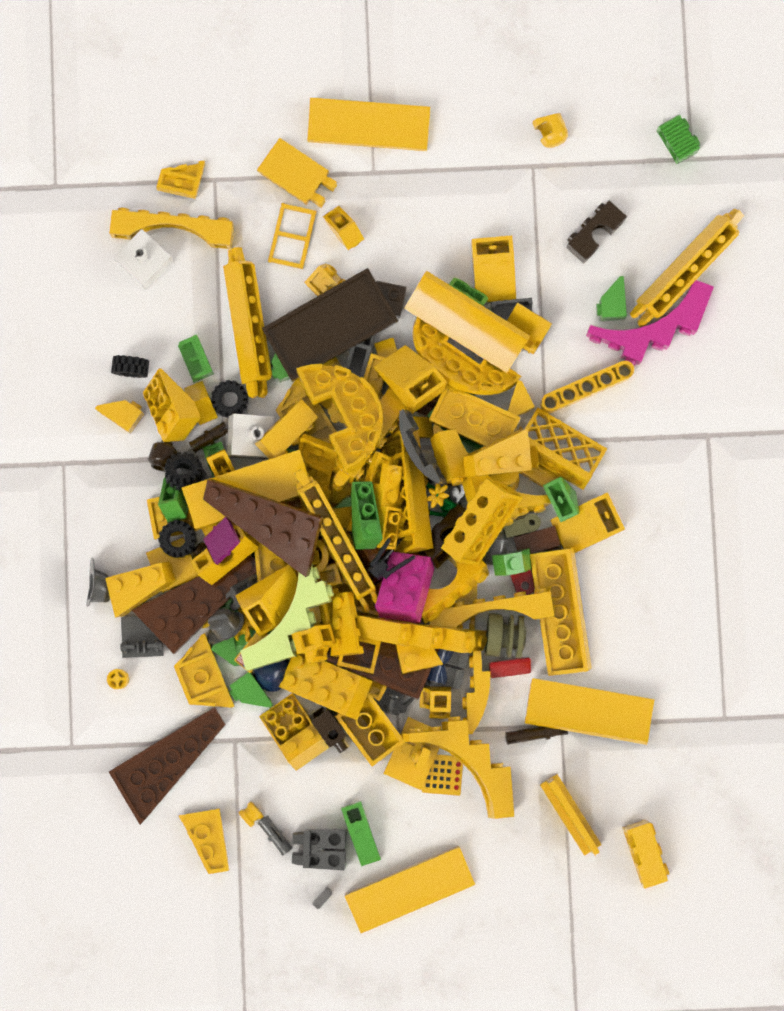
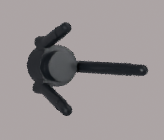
M388 538L367 570L378 580L382 577L387 579L392 573L416 558L415 555L387 571L389 566L385 561L394 550L389 549L382 558L381 556L391 541ZM402 538L397 540L396 548L402 541Z

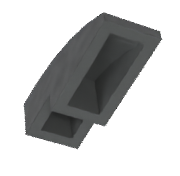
M377 334L350 349L345 368L351 370L353 374L360 378L364 377Z

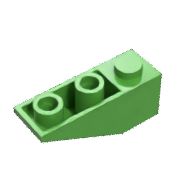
M372 481L352 482V535L355 550L375 549L383 537Z
M362 801L341 807L361 867L381 860Z

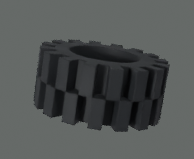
M125 355L113 356L112 374L132 378L148 377V359Z
M226 380V382L222 381L218 386L214 387L215 390L211 393L212 406L222 417L229 418L232 414H243V411L247 409L249 402L248 394L240 383L234 380ZM226 392H234L238 397L237 403L232 407H227L222 403V397Z
M177 452V456L172 454L171 459L168 458L167 463H165V479L167 484L170 483V487L176 486V490H180V487L201 482L202 463L201 461L199 462V458H194L192 453L188 456V452H184V455H181V452ZM187 468L191 470V473L182 475L177 473L176 470Z
M170 521L159 532L158 542H160L161 549L167 555L174 558H183L191 554V551L195 549V544H197V535L194 529L184 521ZM176 531L183 532L186 537L185 543L180 547H174L170 542V536Z

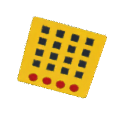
M437 754L422 787V793L460 796L463 763L454 756Z

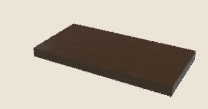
M367 268L266 325L262 330L290 380L293 382L299 378L296 368L311 364H325L397 323L398 319L370 270Z

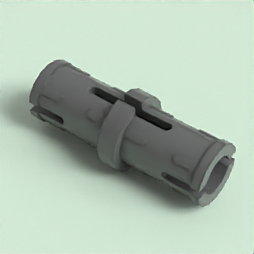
M268 815L257 823L268 836V841L273 842L282 856L293 848L281 834L283 831L281 829L278 830Z

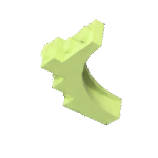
M313 563L308 577L299 573L294 599L280 624L268 636L256 644L240 650L246 671L296 657V647L291 637L292 634L314 627L316 623L315 615L309 609L333 602L331 597L334 596L331 584H327L326 581L318 582L317 579H320L318 568L313 566Z

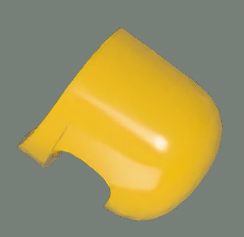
M561 113L540 117L532 122L534 129L540 130L543 136L540 141L547 148L558 147L568 138V131Z

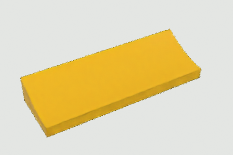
M310 98L307 142L427 151L430 107Z
M428 271L424 273L404 307L413 315L505 373L508 372L530 337L527 333Z
M400 429L386 438L388 441L381 450V453L389 457L407 452ZM419 430L413 432V435L421 449ZM409 456L417 533L403 537L393 552L414 554L433 548L424 474L416 467ZM402 459L397 466H402ZM402 479L401 484H400V489H401V490H402L403 487H404V480H403V479ZM404 499V501H403V503H402V505H401V508H402L403 510H404L405 507H406V500H405V499ZM407 519L403 525L405 530L409 529Z
M296 450L210 479L284 503L299 498L295 486L299 482L294 472L303 469L307 478L309 473L302 452ZM207 480L182 487L196 530L219 524L225 518L222 513L203 500Z
M574 547L530 554L535 590L546 588L547 592L551 591L555 617L540 619L548 676L591 670L592 665Z
M532 678L525 724L647 745L655 699Z
M457 846L346 893L345 899L360 933H364L475 885V882L462 851Z

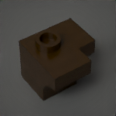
M377 281L376 283L395 316L400 318L407 287Z

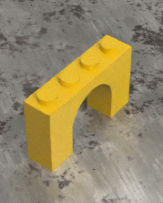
M451 556L448 558L457 569L456 577L444 588H429L421 617L424 624L434 620L445 608L451 607L459 597L468 594L476 584L485 581L489 571L487 565L482 560L476 566L459 563Z

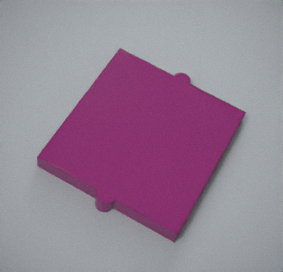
M227 517L217 526H214L213 530L203 539L214 563L217 565L227 555L229 556L231 551L240 543L233 525Z

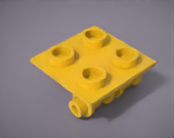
M519 303L516 304L507 320L530 335L523 349L532 354L536 352L552 323Z

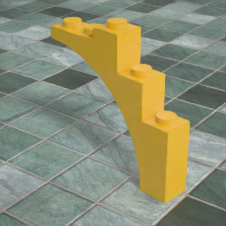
M456 429L438 431L430 439L436 462L447 481L444 485L452 484V486H458L462 484L467 502L475 497L482 482L486 479L493 480L488 475L465 477L463 456L467 455L468 452L464 448ZM517 492L523 499L505 526L513 524L517 517L534 511V513L545 511L546 507L551 504L548 496Z
M373 616L357 617L356 628L360 629L361 638L396 645L444 649L459 653L484 651L487 643L486 630L432 626Z
M460 716L448 717V721L441 722L442 730L441 726L429 727V731L422 732L421 728L409 729V733H402L403 742H420L434 745L460 760L472 773L480 786L486 803L488 818L515 817L511 767L503 766V763L491 764L489 743H482V740L469 741L467 720H460Z

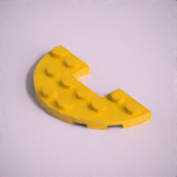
M416 317L412 331L418 355L439 371L451 387L477 395H494L511 389L522 377L511 368L505 373L485 359L478 364L447 341L450 337Z
M311 364L296 368L312 405L332 398L346 426V429L329 435L332 446L345 472L347 473L360 466L376 449L383 430V410L375 390L363 377L360 378L353 374L351 370L335 365V367L323 366V364Z

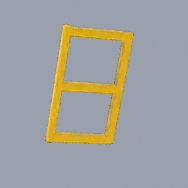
M281 203L268 258L269 263L272 262L299 269L304 268L317 211ZM284 209L311 215L306 237L279 231ZM278 236L305 241L300 264L273 258Z
M356 606L357 612L379 617L377 611L370 610L365 612L363 608ZM359 637L358 640L360 642L376 645L371 668L342 662L343 656H339L337 666L374 674L381 641Z

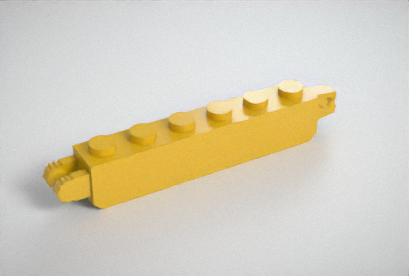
M733 209L723 216L717 215L636 300L638 304L633 308L630 316L637 318L645 312L637 322L640 327L646 326L653 317H661L739 235L737 224L744 217L740 210Z
M234 247L228 250V264L224 265L223 269L241 383L246 384L249 397L256 398L258 396L265 398L268 393L266 381L271 379L272 371L267 339L262 330L264 321L255 264L251 261H245L241 247Z
M390 387L380 400L383 410V430L376 449L365 462L347 473L339 458H337L333 467L336 476L331 485L334 491L339 493V491L341 492L345 488L347 483L351 485L355 480L359 481L365 473L363 469L366 464L370 465L374 452L378 448L382 450L388 441L386 439L389 433L393 434L399 426L397 423L399 412L402 409L408 410Z
M303 469L294 472L299 482L295 484L296 491L306 510L323 517L320 535L354 597L359 600L365 612L370 611L369 605L363 597L370 594L373 603L376 604L378 596L375 593V586L318 482L312 476L307 478Z

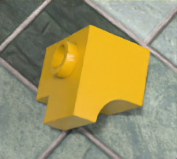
M330 624L316 625L310 629L292 634L297 654H305L307 663L327 660L328 649L336 644Z
M424 686L420 695L419 708L429 709V718L448 719L451 712V687Z

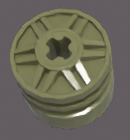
M488 614L485 656L499 657L502 648H506L507 658H511L512 649H515V658L521 659L526 643L524 616L519 615L517 624H514V615H510L508 624H505L502 614Z

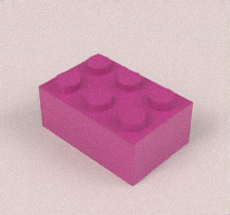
M392 552L387 563L389 566L387 571L413 554ZM415 555L416 558L392 573L387 579L383 577L375 605L380 618L420 624L435 569L431 557Z

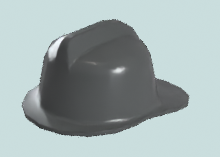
M93 557L90 561L87 607L90 605V602L106 603L110 600L105 579L109 576L95 569Z
M226 608L216 611L208 619L210 626L208 642L216 644L233 638L243 627V614L232 612Z

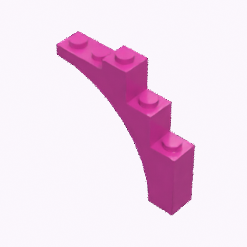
M696 280L690 286L679 306L653 324L630 330H609L590 325L586 336L593 343L600 344L602 342L608 344V348L614 351L623 350L620 358L631 362L633 366L636 364L640 365L648 344H652L651 347L656 350L663 351V349L667 350L669 348L676 328L679 329L681 334L687 336L694 335L697 332L714 286Z

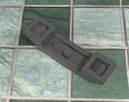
M402 409L399 412L400 433L411 460L426 477L438 484H446L447 481L438 464H428L413 435V432L419 428L411 412Z

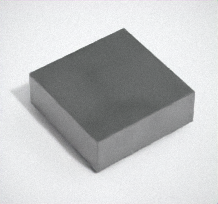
M326 887L312 904L317 909H320L330 898L332 891Z

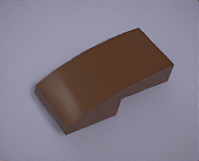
M556 526L513 538L517 550L530 548V554L561 545Z

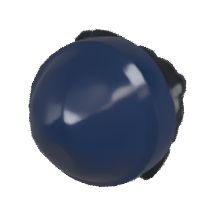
M286 659L255 669L254 677L260 687L269 692L281 690L282 688L279 685L284 679L289 660Z

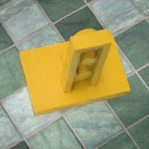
M408 717L400 735L403 738L402 733H409V729L421 728L422 732L429 731L431 726ZM405 742L392 752L383 774L422 790L439 748L420 742Z

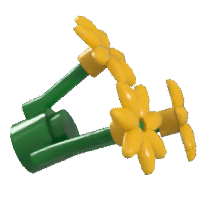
M424 475L425 486L429 488L428 491L431 494L427 497V502H431V508H434L438 503L442 512L429 511V515L444 518L449 510L454 509L458 504L461 505L460 502L454 503L449 498V494L444 493L448 488L447 485L441 487L440 484L436 483L434 487L426 479L428 477Z

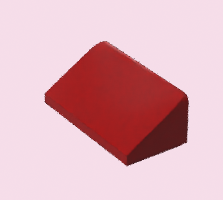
M528 657L490 662V677L499 678L531 673V659Z

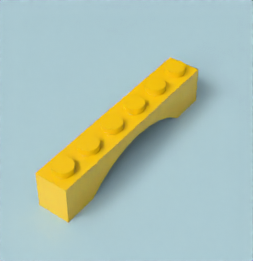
M127 208L112 210L109 231L112 238L131 240L141 229L144 232L160 228H176L197 235L212 248L232 249L234 224L229 218L219 217L218 220H214L204 215L193 218L183 213H179L178 216H172L170 213L159 211L158 214H152L148 210L141 209L138 212H131Z
M546 588L534 590V594L526 595V592L514 593L513 598H506L505 595L493 597L494 601L485 602V598L476 599L470 605H465V602L454 603L451 608H445L434 620L429 622L432 626L459 628L470 618L491 610L516 611L534 620L555 617L551 591L547 592Z

